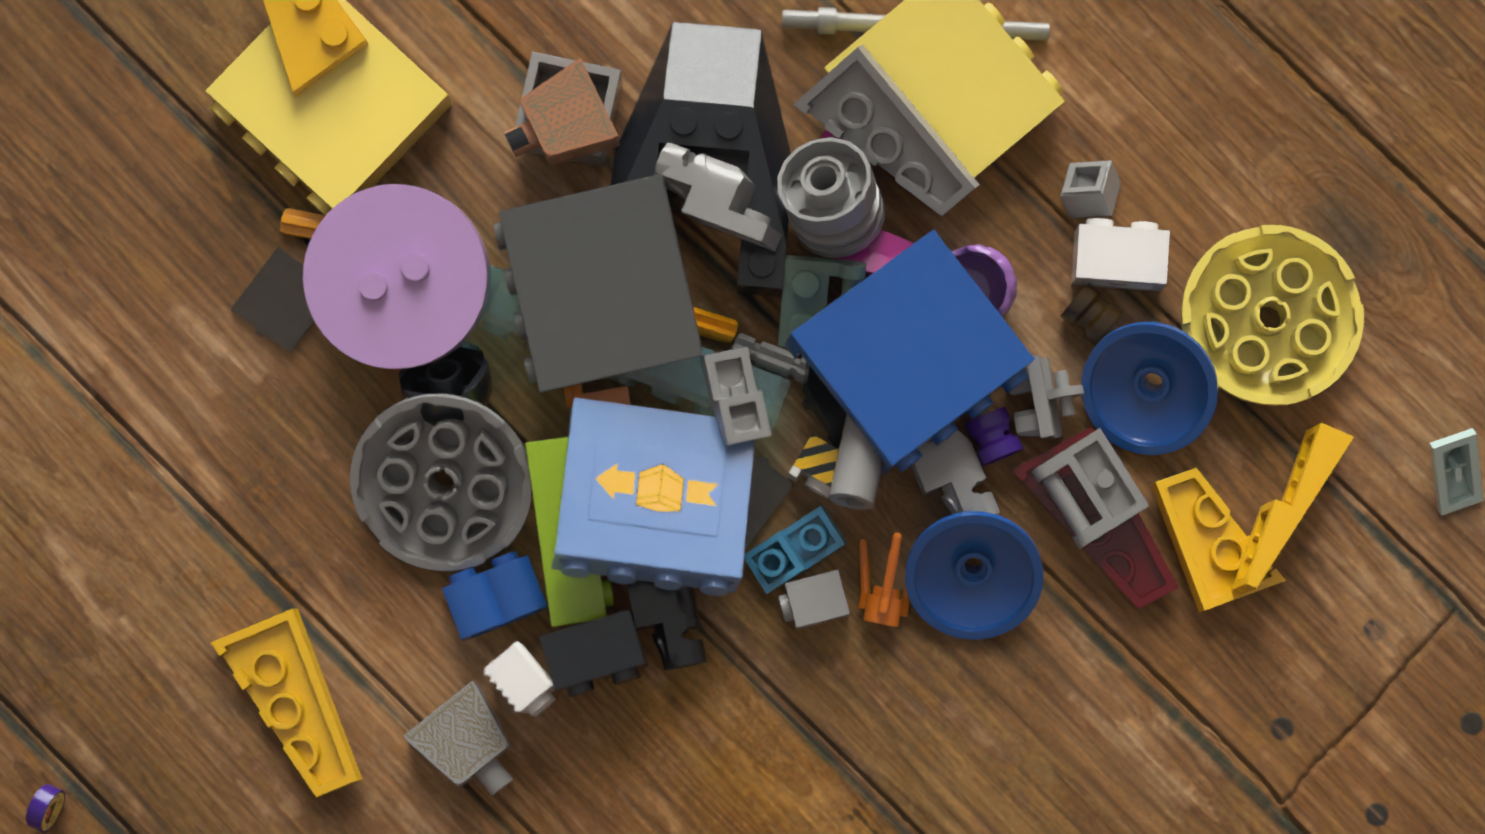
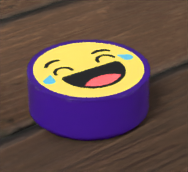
M50 784L42 786L35 793L27 809V826L42 833L49 831L63 808L65 792Z

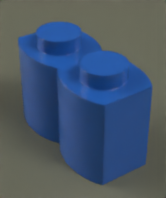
M517 551L510 552L491 560L493 568L476 574L474 568H469L448 577L450 585L442 588L463 642L548 609L528 555L519 558Z

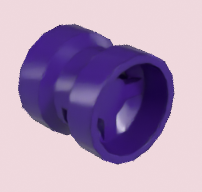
M1006 407L988 412L964 424L969 437L975 439L977 444H980L977 456L982 466L992 464L1023 450L1019 437L1009 433L1011 419Z

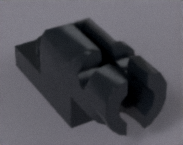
M641 580L627 584L635 627L637 630L655 627L656 633L651 635L662 658L664 671L707 662L703 640H689L682 637L689 629L694 630L700 626L693 587L682 586V588L677 590H666L656 587L654 582Z

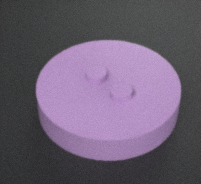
M387 184L356 192L345 198L327 213L319 223L309 242L303 266V285L306 302L316 325L336 348L349 357L371 366L406 369L436 362L455 351L469 338L479 324L486 309L491 287V270L488 253L481 235L472 221L456 205L426 189L404 184Z

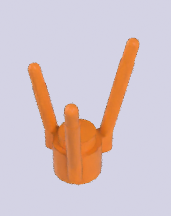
M895 533L892 538L883 587L874 585L872 594L870 589L868 542L866 539H860L859 541L860 598L858 608L865 609L863 621L899 627L900 616L908 617L910 599L906 587L901 599H899L901 590L893 589L902 540L900 533Z

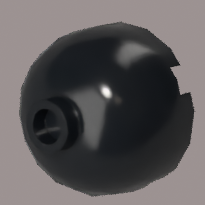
M464 342L455 351L436 362L420 367L401 369L398 374L404 400L426 394H448L470 399L486 407L492 393V379L488 361L484 358L483 351L478 346L468 342ZM422 403L420 409L423 419L431 425H435L438 421L444 419L464 420L463 411L459 408Z

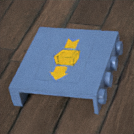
M574 397L569 417L568 448L556 548L551 569L562 570L564 575L575 578L587 577L589 574L608 576L610 581L620 584H631L636 580L654 582L656 587L666 590H677L682 588V586L701 588V592L712 596L727 595L728 592L735 593L742 578L755 439L725 445L716 417Z

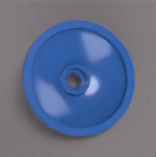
M1137 322L1110 332L1092 350L1085 363L1081 378V385H1083L1085 394L1082 395V401L1093 425L1097 430L1101 428L1106 438L1113 444L1138 454H1166L1189 445L1203 433L1210 423L1218 401L1217 374L1207 352L1187 333L1163 323ZM1151 373L1159 375L1162 383L1160 385L1149 383L1147 375Z
M968 511L946 516L931 524L919 535L907 557L905 584L908 597L914 609L930 626L942 633L957 638L986 639L1012 630L1030 615L1041 595L1043 565L1035 543L1017 524L993 513ZM970 558H978L981 560V563L978 566H970L966 561Z

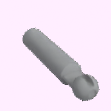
M846 413L829 499L843 507L868 510L872 509L875 504L883 460Z

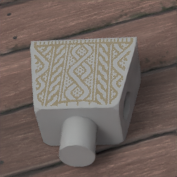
M475 681L467 684L404 735L405 739L458 787L464 786L476 776L489 794L494 796L514 780L497 759L512 747L511 742L481 687Z

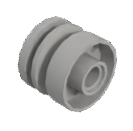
M829 137L814 139L796 148L786 158L777 177L778 195L801 245L813 254L827 258L848 257L867 248L880 233L885 220V206L872 168L863 151L850 141Z

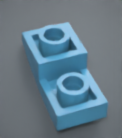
M822 505L744 554V559L766 594H769L842 548L848 542L825 506Z

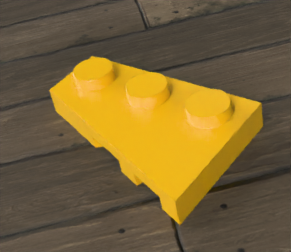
M263 0L290 86L295 96L368 44L366 38L337 0Z
M1197 468L1151 484L1152 491L1199 613L1286 581L1277 568L1273 569L1270 567L1256 589L1243 594L1232 590L1250 535L1246 536L1231 517V510Z

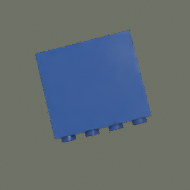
M934 229L791 332L784 343L794 358L799 355L804 357L885 463L881 470L884 475L895 466L902 473L923 456L918 449L930 440L936 446L944 442L958 430L954 422L966 413L971 419H974L994 403L989 396L1001 387L1009 393L1029 377L1024 370L1035 360Z

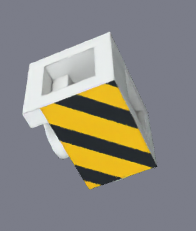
M812 434L791 468L788 478L796 482L801 474L807 478L804 484L807 488L828 499L839 449Z

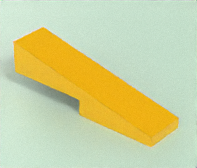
M1323 423L1305 431L1282 500L1275 499L1262 505L1259 509L1232 590L1243 594L1259 586L1354 436Z

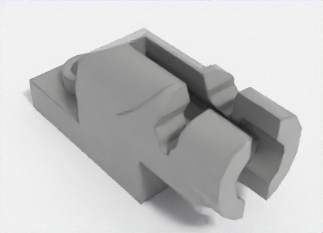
M673 143L665 145L657 160L654 176L661 174L664 178L666 189H669L686 201L681 212L697 223L771 251H776L782 235L769 225L771 218L748 209L755 185L739 167L704 154L696 156L689 149Z
M959 430L938 446L933 441H930L918 449L923 456L910 467L923 497L942 489L944 495L940 496L951 515L968 511L988 512L996 515L1001 513L992 492H985L983 494L972 492L974 486L980 485L986 476L972 443Z

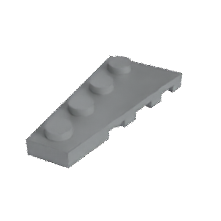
M864 45L857 47L793 104L804 114L809 113L825 125L824 128L838 139L843 138L846 141H850L861 149L871 164L874 166L878 164L895 177V182L941 216L980 185Z

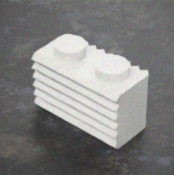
M518 641L485 668L484 675L491 677L490 682L496 684V689L502 691V696L508 698V704L514 705V711L529 712L531 716L534 715L536 717L556 700L551 694L555 691L552 678L527 648Z

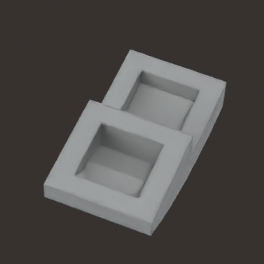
M748 346L701 356L700 361L707 390L725 445L772 436L762 390L757 391Z

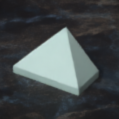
M1472 428L1431 442L1430 451L1437 509L1441 516L1484 501L1477 434Z

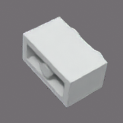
M1087 219L1086 224H1079L1074 232L1071 285L1086 286L1090 282L1094 287L1161 291L1167 284L1170 230H1158V224L1153 222H1132L1130 228L1113 226V220Z

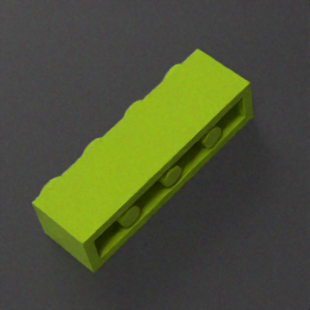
M569 436L525 442L552 627L606 617L605 607L614 606L609 579L601 580V575L596 574L575 578L564 575L562 570L551 569L556 548Z

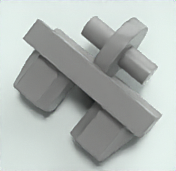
M1040 355L1033 356L1035 360L1024 370L1029 377L1010 391L1012 396L1032 392L1035 406L1034 409L1014 413L1017 434L1021 437H1041L1048 440L1063 438L1064 433L1057 401L1060 404L1062 417L1075 415L1072 398L1085 395L1083 385L1070 386L1067 370L1054 372L1055 389L1049 358H1041Z

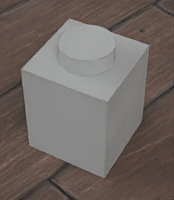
M839 570L785 583L786 594L778 596L784 622L793 621L795 630L845 618L850 615Z

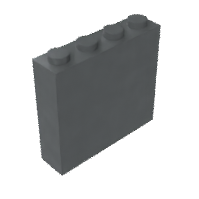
M661 174L498 211L501 222L494 224V231L499 250L507 249L511 267L504 269V275L510 296L517 294L521 312L515 313L514 318L520 340L528 339L532 357L524 359L530 385L538 384L539 391L546 392L704 356L666 186Z

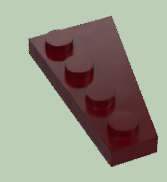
M1092 427L1012 469L1014 474L1072 537L1076 536L1044 484L1042 482L1037 483L1031 471L1093 433ZM1067 465L1058 471V474L1090 525L1092 526L1103 519L1071 467ZM1139 513L1083 547L1138 609L1179 588Z

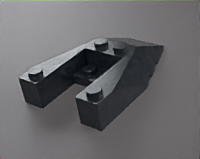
M673 22L619 140L620 146L616 147L611 185L654 176L657 160L667 143L687 148L690 152L695 153L696 156L704 154L739 167L755 185L748 209L771 218L769 225L779 232L782 237L775 252L741 239L737 294L782 298L789 218L778 195L777 177L783 162L791 154L762 31ZM666 189L668 199L683 200L677 194Z

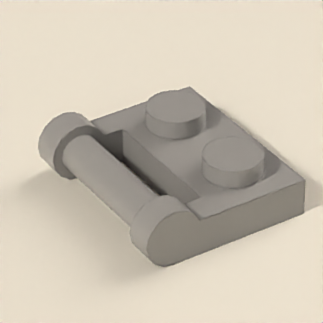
M1101 428L1031 471L1036 482L1044 484L1076 536L1072 539L1079 550L1149 507V504ZM1067 465L1071 467L1103 518L1092 526L1058 474V471Z

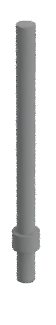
M818 7V11L783 10L782 28L817 29V34L835 35V30L867 32L886 15L838 13L836 8ZM1005 21V24L1002 25L1012 39L1018 36L1022 40H1049V23Z

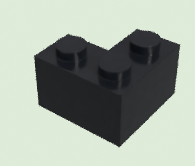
M630 610L540 636L555 691L566 690L568 698L595 690L593 681L599 679L606 680L611 678L612 683L615 685L641 678L639 669L648 667Z

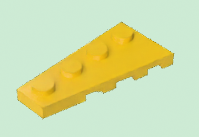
M298 608L290 609L211 642L218 655L223 656L234 672L232 675L242 690L247 691L260 710L258 713L268 728L271 727L284 745L283 750L316 797L362 780L361 773Z

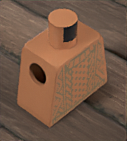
M581 58L525 95L520 100V104L528 121L504 132L515 157L540 146L549 165H556L620 146L619 136Z

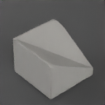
M1112 160L1069 164L1060 197L1070 217L1081 218L1113 215L1120 189V179Z

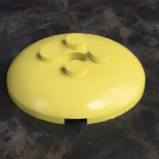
M1261 225L1260 227L1246 229L1223 238L1198 261L1191 272L1183 293L1181 323L1182 331L1194 338L1210 357L1217 374L1218 388L1233 397L1249 403L1278 406L1307 400L1321 393L1340 378L1349 367L1359 348L1364 327L1363 304L1361 305L1359 292L1354 281L1355 276L1345 260L1330 245L1320 238L1297 228L1283 225ZM1271 307L1275 309L1280 316L1279 327H1265L1260 319V308Z

